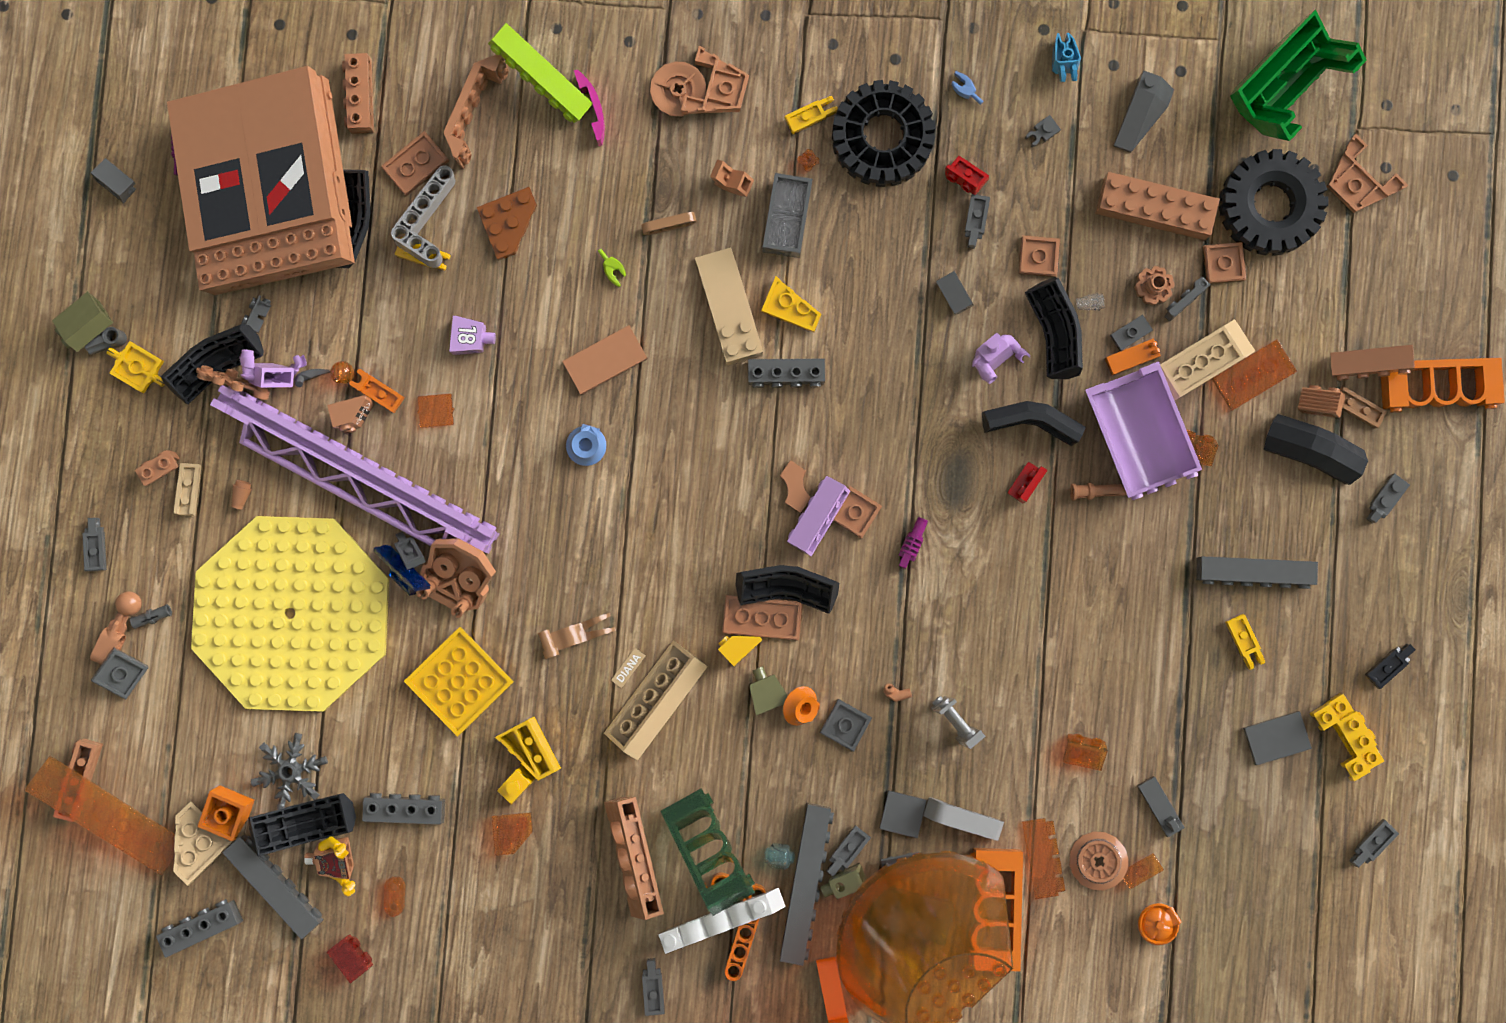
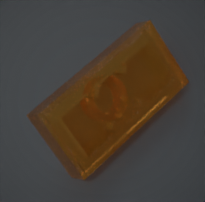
M1152 853L1129 866L1123 879L1129 889H1132L1164 871L1155 854Z

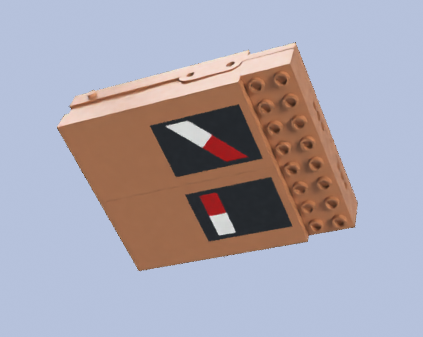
M309 66L167 102L189 251L194 253L200 291L219 295L355 263L349 229L352 227L332 104L333 96L330 91L329 79L322 75L318 76L316 71Z

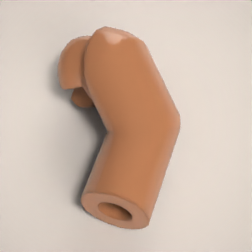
M890 683L884 686V694L895 702L912 697L910 688L898 690Z

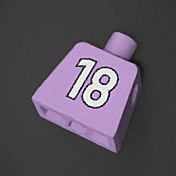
M453 316L449 351L453 355L482 353L484 351V344H495L496 335L495 333L485 332L486 326L482 322Z

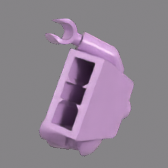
M996 333L976 350L972 367H976L983 381L991 384L997 378L994 370L1014 353L1015 357L1022 363H1024L1022 357L1027 355L1030 358V354L1021 348L1011 335L1000 336Z
M242 350L239 357L243 373L240 375L248 380L249 383L258 387H293L294 375L299 371V368L307 365L304 355L301 357L299 355L294 356L295 364H291L289 367L274 363H254L253 350Z

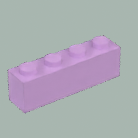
M826 476L819 483L816 494L810 498L807 509L800 515L795 529H792L789 533L787 542L807 555L812 556L849 495L850 490L845 485Z

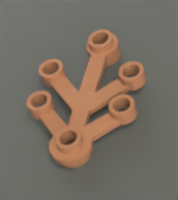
M204 365L196 369L199 379L212 381L217 385H224L225 382L232 390L240 392L243 391V388L253 391L254 397L268 400L270 394L269 387H255L248 380L237 378L238 371L227 369L226 373L213 371L212 367Z

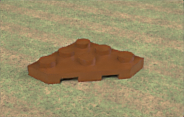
M530 187L477 207L498 261L516 254L520 241L528 228L531 216L535 212L537 204Z

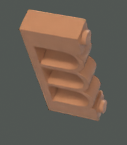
M620 797L605 801L604 805L608 821H610L611 834L617 846L618 863L623 872V884L628 896L627 901L631 917L647 920L663 915L664 912L636 797Z

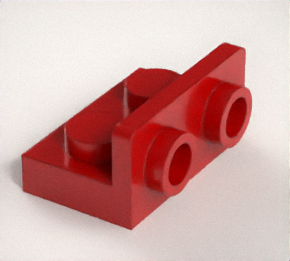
M1028 462L1007 493L1022 504L1027 502L1048 470L1042 466L1036 467Z

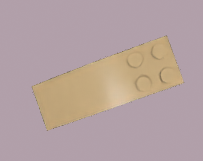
M727 248L696 257V264L726 366L763 356L760 339L732 249Z

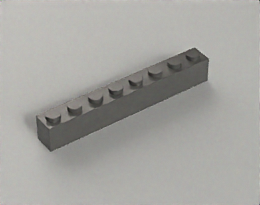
M807 803L780 952V962L803 966L804 960L808 961L810 949L806 947L807 942L812 940L813 929H810L811 921L815 922L816 910L813 909L814 902H818L820 895L817 885L818 882H822L823 871L820 870L821 863H825L827 856L824 846L825 843H829L830 832L827 829L828 824H832L834 816L831 808L827 806Z

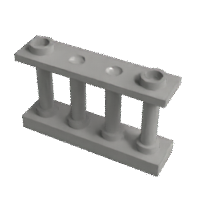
M939 696L932 702L934 706L931 707V710L945 715L958 731V736L955 739L959 744L971 749L986 737L981 730L968 726L952 707L957 703L954 698L947 696L942 698Z

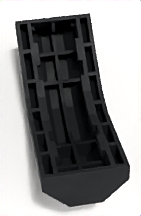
M347 169L343 170L352 223V227L349 228L354 261H356L369 227V171ZM353 264L344 265L336 268L349 269Z
M1052 277L1028 289L1025 295L1043 328L1046 340L1047 377L1050 379L1068 380L1080 376L1083 369L1082 330L1078 315L1060 279Z
M240 324L205 338L190 348L161 376L162 381L184 403L189 404L212 383V381L199 379L196 372L197 368H201L204 365L212 367L213 371L226 372L227 369L241 365L239 357L242 350H253L254 360L262 357L264 350L259 335L250 325Z
M1031 401L1011 404L981 413L984 433L1020 424L1034 425L1069 446L1079 442L1086 428L1048 404Z
M1277 414L1273 420L1264 445V451L1307 464L1345 485H1351L1363 475L1368 463L1365 450L1319 426Z
M777 565L736 573L735 585L740 605L774 599H789L830 614L838 596L840 583L798 566Z
M344 793L249 817V831L253 847L259 857L330 836L350 833L355 825L356 814L353 802Z

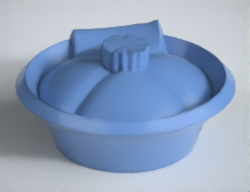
M582 424L581 427L576 428L570 433L566 442V450L571 460L575 463L590 466L603 458L606 452V440L600 432V428Z

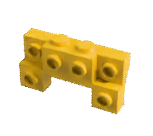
M1339 693L1324 705L1309 713L1311 717H1315L1320 725L1318 726L1319 730L1324 731L1333 726L1347 751L1352 755V757L1340 763L1348 771L1350 781L1355 782L1370 773L1372 768L1384 762L1376 748L1377 743L1374 740V733L1367 729L1364 724L1365 719L1363 715L1353 710L1344 694Z

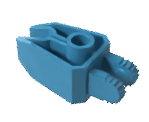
M1057 33L1053 48L1052 71L1055 74H1059L1060 82H1065L1066 73L1071 74L1072 81H1077V70L1081 56L1075 39L1070 33H1066L1065 42H1062L1060 34Z

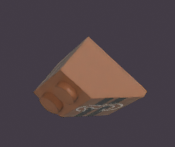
M363 395L327 405L333 428L344 432V434L355 432L356 428L362 426L373 408L374 400Z

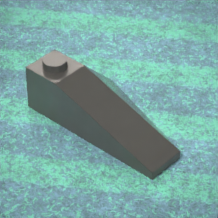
M1143 71L1139 76L1114 147L1131 153L1168 108L1174 89L1161 76L1147 71Z

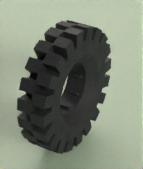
M883 80L873 81V85L870 86L868 83H865L858 87V91L852 90L837 109L832 127L833 150L835 155H838V162L842 168L846 167L848 169L847 173L854 179L856 176L861 178V183L867 185L870 182L876 183V187H885L888 183H891V186L899 185L902 180L908 181L914 177L915 173L923 168L929 158L934 145V133L936 130L935 120L931 118L933 113L929 105H924L925 99L919 93L914 95L912 93L913 88L906 84L902 88L898 86L899 82L892 80L889 81V84H883ZM887 115L900 123V130H903V140H899L897 147L891 150L888 148V150L883 151L876 149L875 146L872 147L866 141L867 136L864 135L863 128L868 125V121L871 118Z
M1272 149L1269 153L1266 150L1260 151L1254 156L1251 155L1243 160L1226 178L1223 184L1224 189L1220 192L1219 201H1222V205L1219 206L1220 216H1225L1226 220L1222 223L1226 231L1232 230L1233 234L1230 237L1236 243L1241 240L1244 243L1243 248L1248 251L1256 249L1257 254L1266 256L1269 253H1272V256L1282 255L1285 252L1289 253L1297 249L1321 228L1319 225L1325 221L1327 215L1324 209L1328 207V197L1323 195L1327 191L1325 181L1319 183L1317 178L1321 176L1317 168L1311 170L1308 167L1311 162L1305 157L1298 160L1296 159L1297 153L1288 151L1286 154H1282V149ZM1268 185L1270 187L1276 186L1288 196L1290 211L1288 215L1283 217V221H1268L1257 212L1254 197L1256 192L1262 189L1261 187Z

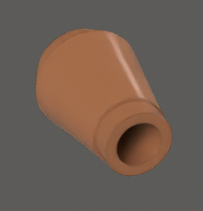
M236 480L232 489L231 507L243 509L252 491L251 483Z

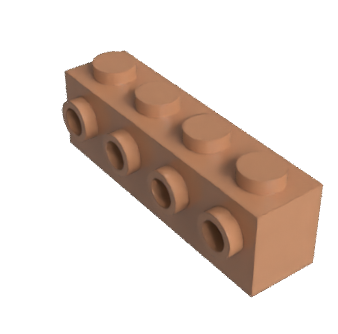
M368 53L345 54V61H342V69L345 73L343 89L346 91V98L343 99V104L347 110V116H344V125L351 134L374 133L372 60Z
M1413 345L1331 353L1332 376L1337 378V380H1348L1349 376H1357L1358 379L1369 378L1370 374H1378V377L1390 376L1392 372H1398V375L1411 374V371L1415 370Z
M81 739L75 742L72 749V759L66 767L67 774L65 780H63L60 786L61 793L54 805L55 812L53 817L70 822L80 818L103 743L88 739Z

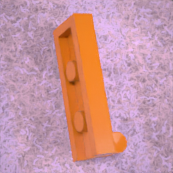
M1154 338L1106 357L1105 360L1111 375L1113 376L1160 357L1161 351L1157 348L1158 344L1154 341Z

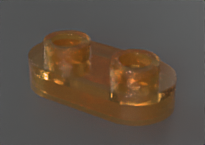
M399 876L389 878L384 886V911L391 917L401 914L405 907L406 885L405 881ZM396 884L397 890H393L391 885ZM392 903L396 905V910L391 909L390 905Z

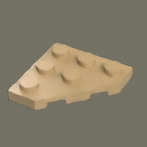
M191 801L175 818L176 832L173 872L187 886L200 876L233 843L230 840L197 827L202 812Z

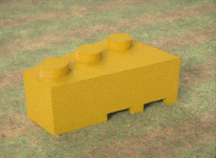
M535 717L495 737L538 781L561 769Z

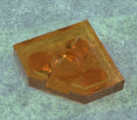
M532 812L492 816L495 856L516 853L533 832Z

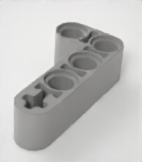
M931 797L928 798L923 814L924 817L932 821L999 841L1004 822L953 806Z

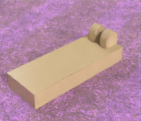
M180 463L174 506L175 515L193 517L196 514L202 468L200 464Z

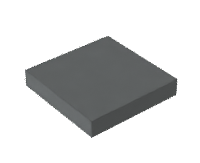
M113 647L91 678V681L126 700L149 667Z
M838 699L820 733L854 752L872 717Z
M888 790L879 828L918 838L927 800Z

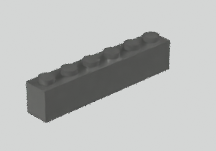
M1201 556L1197 557L1196 580H1203L1202 584H1214V581H1222V585H1234V582H1241V586H1253V583H1260V587H1272V584H1279V588H1291V585H1298L1299 589H1311V585H1317L1318 562Z
M246 834L240 836L223 852L227 859L301 940L324 920L321 917V912L308 903L309 899L306 895L299 893L295 889L296 885L289 878L286 879L282 874V869L269 860L268 854L257 856L251 836Z

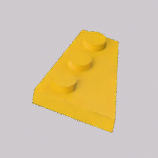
M775 276L761 312L814 333L821 313Z

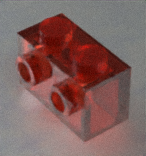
M351 934L327 951V954L350 984L373 966L371 956L361 949L359 940L355 936L352 937Z

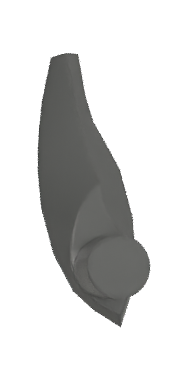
M310 369L303 371L294 378L296 381L295 385L302 387L305 380H311L322 374L330 373V370Z

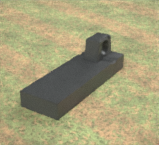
M1153 776L1137 785L1166 837H1170L1185 828L1156 777Z

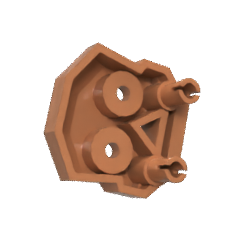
M459 538L436 539L431 544L429 558L423 564L418 576L423 585L416 593L419 598L424 594L421 599L430 597L451 608V614L453 616L456 615V618H460L464 612L478 609L482 605L489 591L488 583L496 571L480 549Z

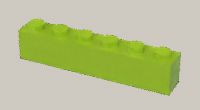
M507 23L488 42L491 46L490 49L496 55H501L505 59V63L510 68H515L524 81L530 82L538 94L544 95L549 99V104L555 109L562 111L564 118L569 122L575 123L579 121L593 104Z

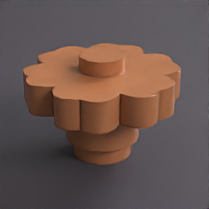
M1154 266L1151 270L1145 268L1137 276L1138 283L1135 284L1134 288L1136 295L1143 297L1145 304L1154 306L1158 302H1166L1172 296L1171 289L1175 284L1172 275L1166 274L1165 268Z

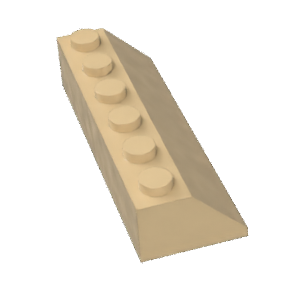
M673 640L604 734L623 752L638 760L708 666Z

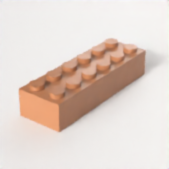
M1108 172L1103 178L1095 214L1206 240L1212 234L1220 199Z

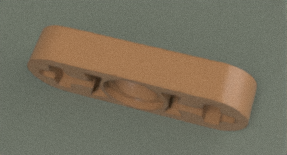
M687 212L648 221L641 226L643 235H653L696 224L697 221L694 212Z

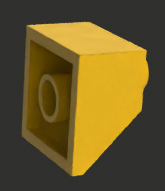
M726 636L718 643L721 646L718 650L735 666L762 639L761 637L732 636L730 638Z

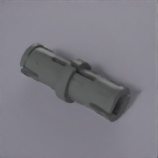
M168 604L154 610L148 609L141 615L131 617V626L137 629L149 623L155 624L157 620L172 616V610Z

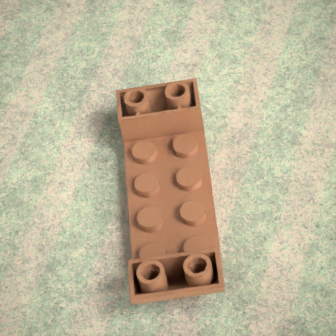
M495 54L473 64L445 127L444 134L453 157L462 169H464L466 164H469L472 157L469 147L463 140L465 136L464 130L466 125H469L472 121L474 107L477 108L479 105L481 91L486 89L487 79L501 84L502 80H505L508 76L509 69L501 55Z

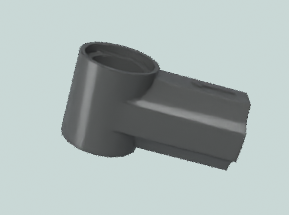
M108 327L85 345V349L90 355H93L110 347H121L126 343L127 336L125 332L119 329ZM116 333V334H117V337H116V339L113 341V340H112V337H113V335Z

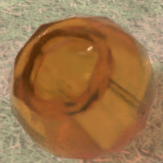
M338 361L331 367L330 375L334 382L343 384L352 381L355 372L352 365L348 362Z

